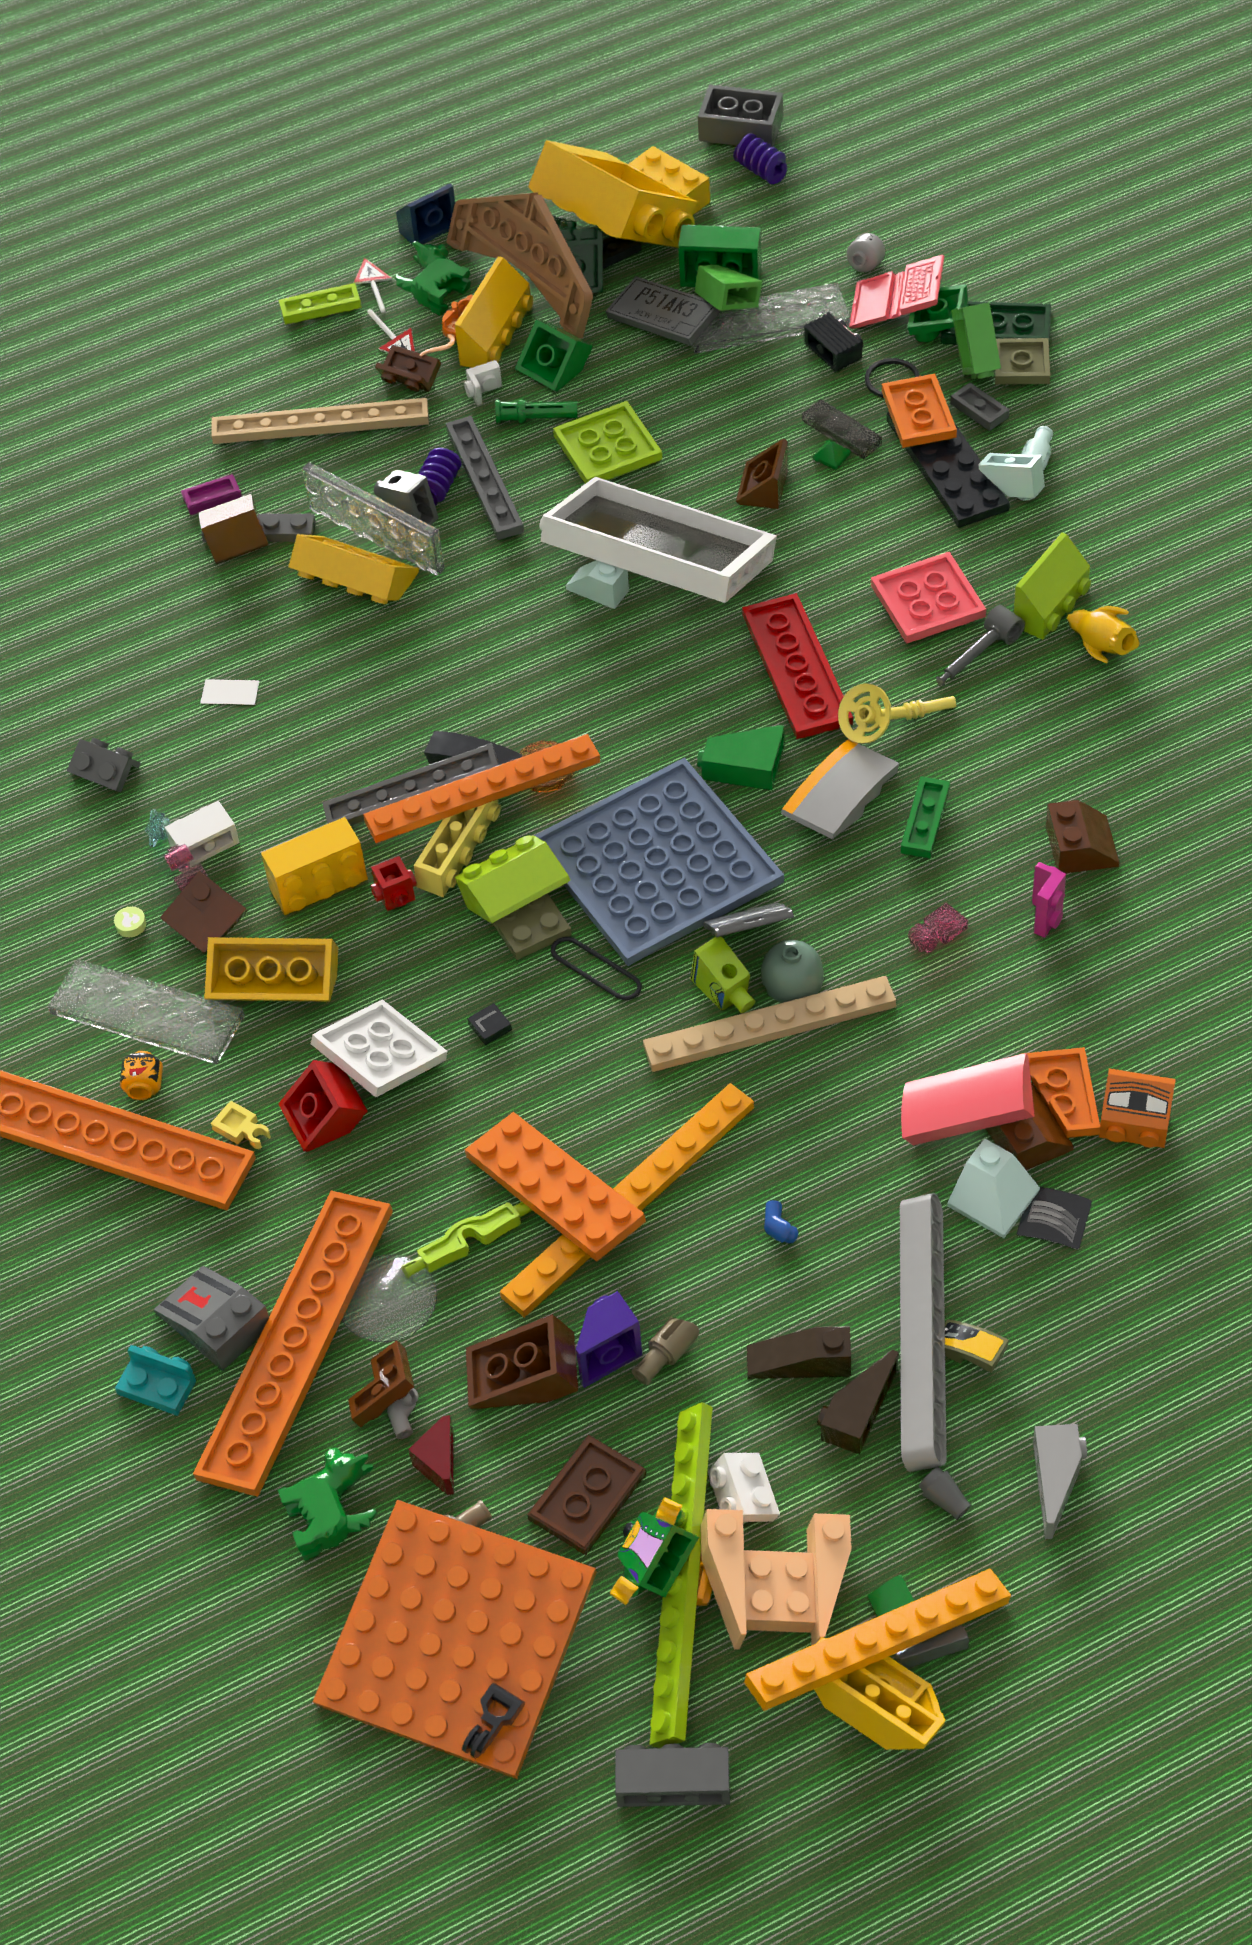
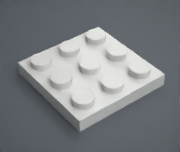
M383 999L312 1034L311 1040L312 1046L375 1097L446 1061L447 1050Z

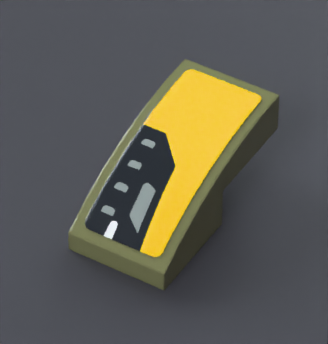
M947 1319L945 1322V1356L960 1364L965 1359L992 1373L1008 1348L1009 1340L978 1326Z

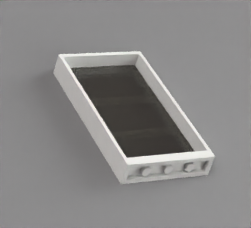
M594 477L560 504H557L556 507L544 514L540 521V530H542L541 542L723 603L731 599L773 561L777 537L776 535L598 477Z

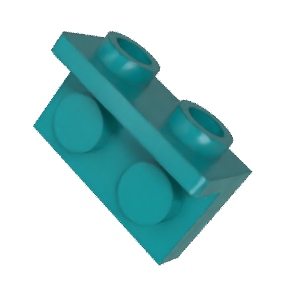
M130 1345L127 1351L130 1362L115 1387L117 1395L178 1416L196 1383L190 1364L179 1357H172L171 1359L162 1356L156 1350L147 1346L139 1348Z

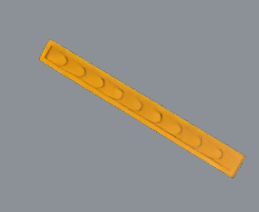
M729 1083L613 1189L642 1211L754 1109V1101ZM562 1234L500 1290L501 1299L525 1318L591 1257Z

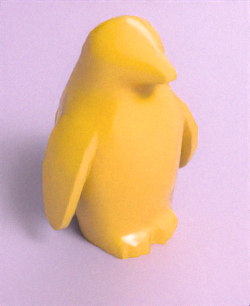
M1104 606L1095 611L1082 609L1075 610L1067 616L1070 627L1082 637L1087 652L1103 663H1108L1109 661L1101 651L1116 655H1126L1139 646L1136 631L1117 617L1118 614H1129V611L1123 608Z

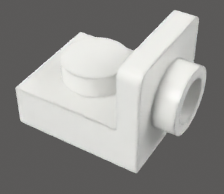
M496 360L466 370L467 381L464 382V388L469 398L473 397L477 406L483 404L481 393L502 387L500 366Z

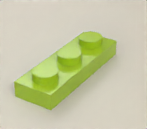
M355 283L279 299V306L285 325L362 308Z

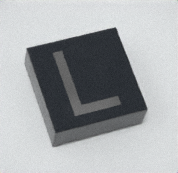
M494 1003L467 1018L468 1025L485 1045L512 1030L511 1023Z

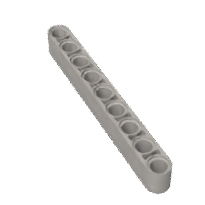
M935 1193L902 1200L900 1203L901 1456L904 1466L909 1472L944 1466L947 1458L943 1209L940 1199Z

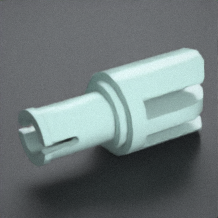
M1047 426L1038 427L1034 438L1026 442L1021 453L1023 455H1042L1043 470L1051 455L1049 443L1052 439L1053 431Z

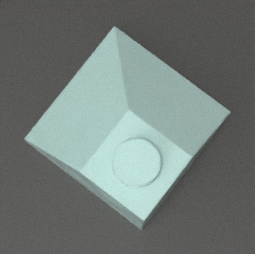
M984 1138L967 1160L947 1206L998 1236L1005 1238L1039 1192L1040 1187L1012 1153Z

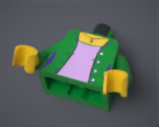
M664 1497L654 1515L642 1512L636 1521H631L624 1527L623 1536L625 1540L618 1551V1558L624 1565L625 1578L621 1576L610 1591V1595L624 1605H627L630 1598L640 1595L646 1589L664 1598L667 1596L699 1539L697 1535L678 1527L684 1523L686 1517L681 1509L683 1505Z

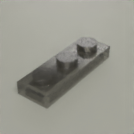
M822 399L802 413V421L839 445L851 450L852 453L863 460L882 445V436Z

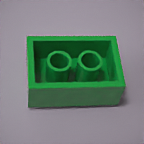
M705 225L681 226L678 244L680 287H695L699 265L718 264L760 280L762 271L761 228Z

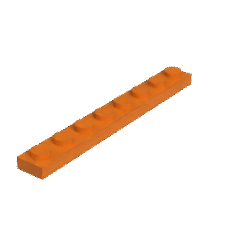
M585 734L364 813V821L375 843L598 764L600 763V754L589 735Z

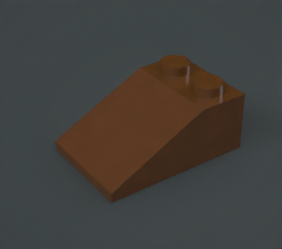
M553 1314L466 1347L468 1407L471 1409L550 1402L578 1391L574 1332Z

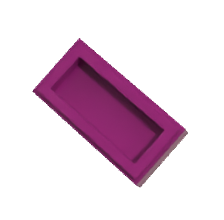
M233 474L181 490L182 498L190 515L242 497Z

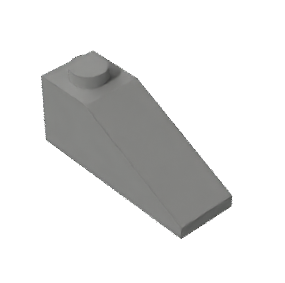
M1077 1424L1035 1426L1033 1447L1045 1539L1053 1538L1080 1472L1081 1458H1087L1085 1437H1079Z

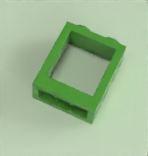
M990 303L951 310L963 375H971L972 379L994 376L993 370L1001 369Z

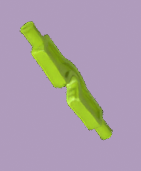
M506 1202L482 1216L463 1219L451 1226L443 1237L418 1249V1257L401 1265V1269L407 1278L423 1269L431 1273L446 1264L467 1256L469 1246L466 1243V1238L474 1237L482 1244H490L504 1233L521 1224L520 1217L533 1210L523 1202L514 1206Z

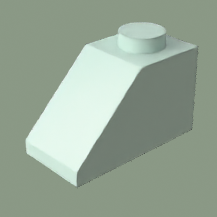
M989 453L979 464V470L1008 497L1031 500L1045 487L1042 455Z
M595 560L579 568L567 583L566 590L615 609L629 591L628 571Z

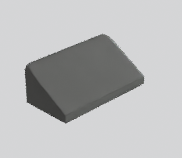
M961 1624L893 1655L895 1661L906 1668H910L968 1649L969 1637Z

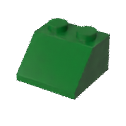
M536 319L514 369L558 392L583 370L593 345L554 324Z

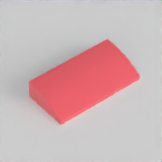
M1024 1053L905 1083L901 1111L902 1138L914 1146L1035 1117L1028 1055Z

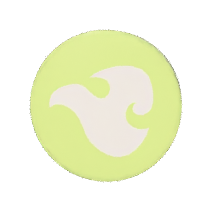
M125 907L115 915L114 924L121 936L135 937L145 930L146 919L141 909Z

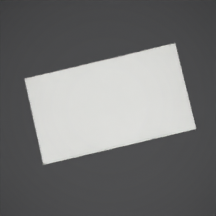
M205 679L200 704L255 705L259 680Z

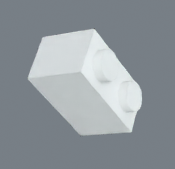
M219 801L165 826L170 846L186 869L240 843L235 824Z

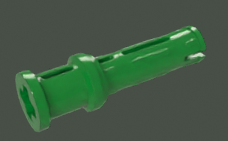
M519 398L518 401L501 402L500 399H495L496 424H500L501 421H518L523 423L526 422V419H578L577 401L526 402L523 398Z

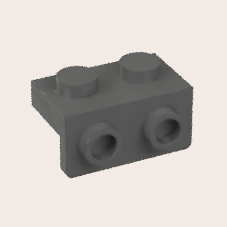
M93 737L91 742L79 739L67 772L121 793L131 766L139 768L141 764L132 759L134 753L119 747L113 752L107 749L108 743Z

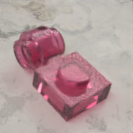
M176 844L167 850V854L163 855L172 871L178 869L182 872L173 878L180 892L183 891L199 871L207 876L201 863L190 868L189 862L194 860L186 844L181 846Z
M946 902L925 917L923 925L917 923L910 929L908 933L910 944L920 952L925 951L929 953L935 949L939 940L947 944L967 929L968 920Z

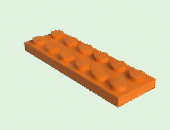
M514 1112L465 1149L466 1157L595 1261H599L646 1222L645 1214Z

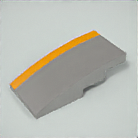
M848 739L815 768L782 808L781 814L833 839L863 816L865 805L880 795L882 784L897 773L899 763Z

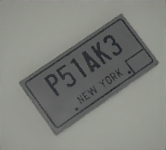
M635 276L605 312L609 319L692 346L721 310H718L701 297Z

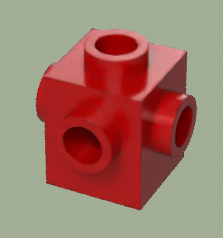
M400 856L371 867L374 884L370 885L372 894L377 902L382 901L387 911L402 907L415 900L413 887L417 886L415 876L411 869H406Z

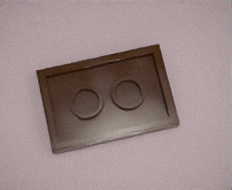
M588 1434L527 1514L528 1520L584 1555H587L646 1476V1469Z

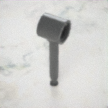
M1003 605L995 606L989 612L984 622V628L988 632L944 670L945 674L943 676H937V683L945 686V681L948 678H954L995 640H1002L1008 645L1013 644L1023 633L1025 620Z

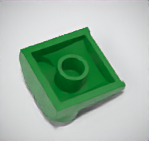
M967 285L940 287L937 305L910 313L907 325L909 335H914L915 339L919 342H930L939 335L940 331L954 328L951 310L968 306Z

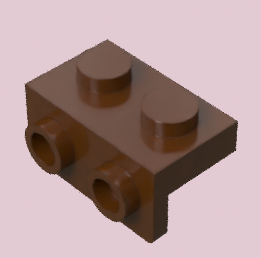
M391 345L384 364L377 363L375 369L380 373L381 379L387 383L395 385L396 382H399L415 392H419L420 389L430 392L442 363L437 358L427 355L420 357L421 353Z

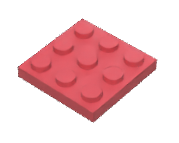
M950 552L871 577V587L906 644L986 617L985 606Z

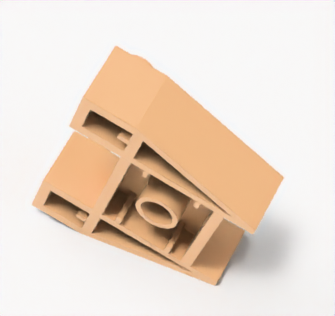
M706 1510L701 1523V1560L734 1649H740L747 1634L746 1630L811 1633V1645L816 1644L821 1638H825L851 1552L850 1515L814 1513L807 1528L808 1553L744 1550L743 1510Z

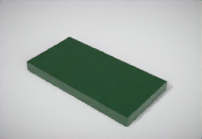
M968 301V306L988 302ZM989 302L996 339L1048 338L1050 341L1051 304ZM954 328L941 332V344L957 345Z

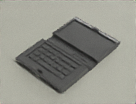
M776 902L703 921V927L711 930L712 935L721 937L794 918L791 908Z

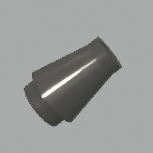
M939 1467L933 1469L918 1486L924 1492L922 1494L923 1497L951 1514L956 1520L960 1519L972 1506L966 1500L947 1470L943 1472Z

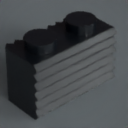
M828 312L826 315L824 314L822 317L819 316L818 319H814L813 322L810 321L809 324H805V345H808L809 349L811 348L812 352L814 351L815 355L817 354L821 360H824L834 372L862 359L863 340L859 334H853L842 319H837Z

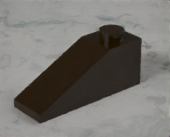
M850 1326L813 1327L747 1345L748 1379L851 1377Z
M891 1350L834 1394L829 1407L825 1405L822 1407L817 1420V1425L821 1426V1441L859 1455L861 1454L898 1370V1351Z

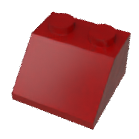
M313 1060L278 1103L303 1151L306 1152L349 1134L368 1112L347 1073L334 1063Z

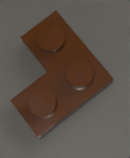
M397 1340L371 1359L374 1380L348 1399L352 1420L359 1427L364 1426L370 1420L378 1418L383 1410L395 1401L403 1399L414 1388L406 1349Z

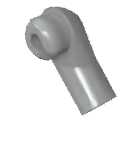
M414 1388L403 1399L395 1401L387 1409L397 1439H405L413 1433L408 1417L415 1408L419 1398L418 1392Z

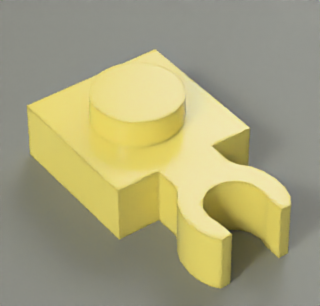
M230 1101L211 1122L213 1131L236 1144H239L245 1138L249 1140L253 1148L261 1149V1142L256 1137L264 1135L269 1139L271 1138L269 1129L265 1125L256 1124L258 1122L256 1114L233 1101Z

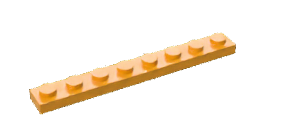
M987 1569L746 1674L744 1683L762 1709L766 1711L1007 1605L1011 1594L991 1569Z

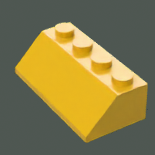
M497 257L455 324L461 366L473 368L494 360L498 363L503 349L506 345L510 344L516 328L521 326L524 315L532 308L533 296L530 293V283L503 257Z
M297 534L289 563V568L298 570V576L307 579H314V576L323 579L322 584L338 588L340 584L347 587L346 592L358 596H363V593L372 595V601L387 604L388 600L399 601L419 572L418 567L316 535Z
M208 937L204 999L330 1002L337 979L339 947L333 939Z

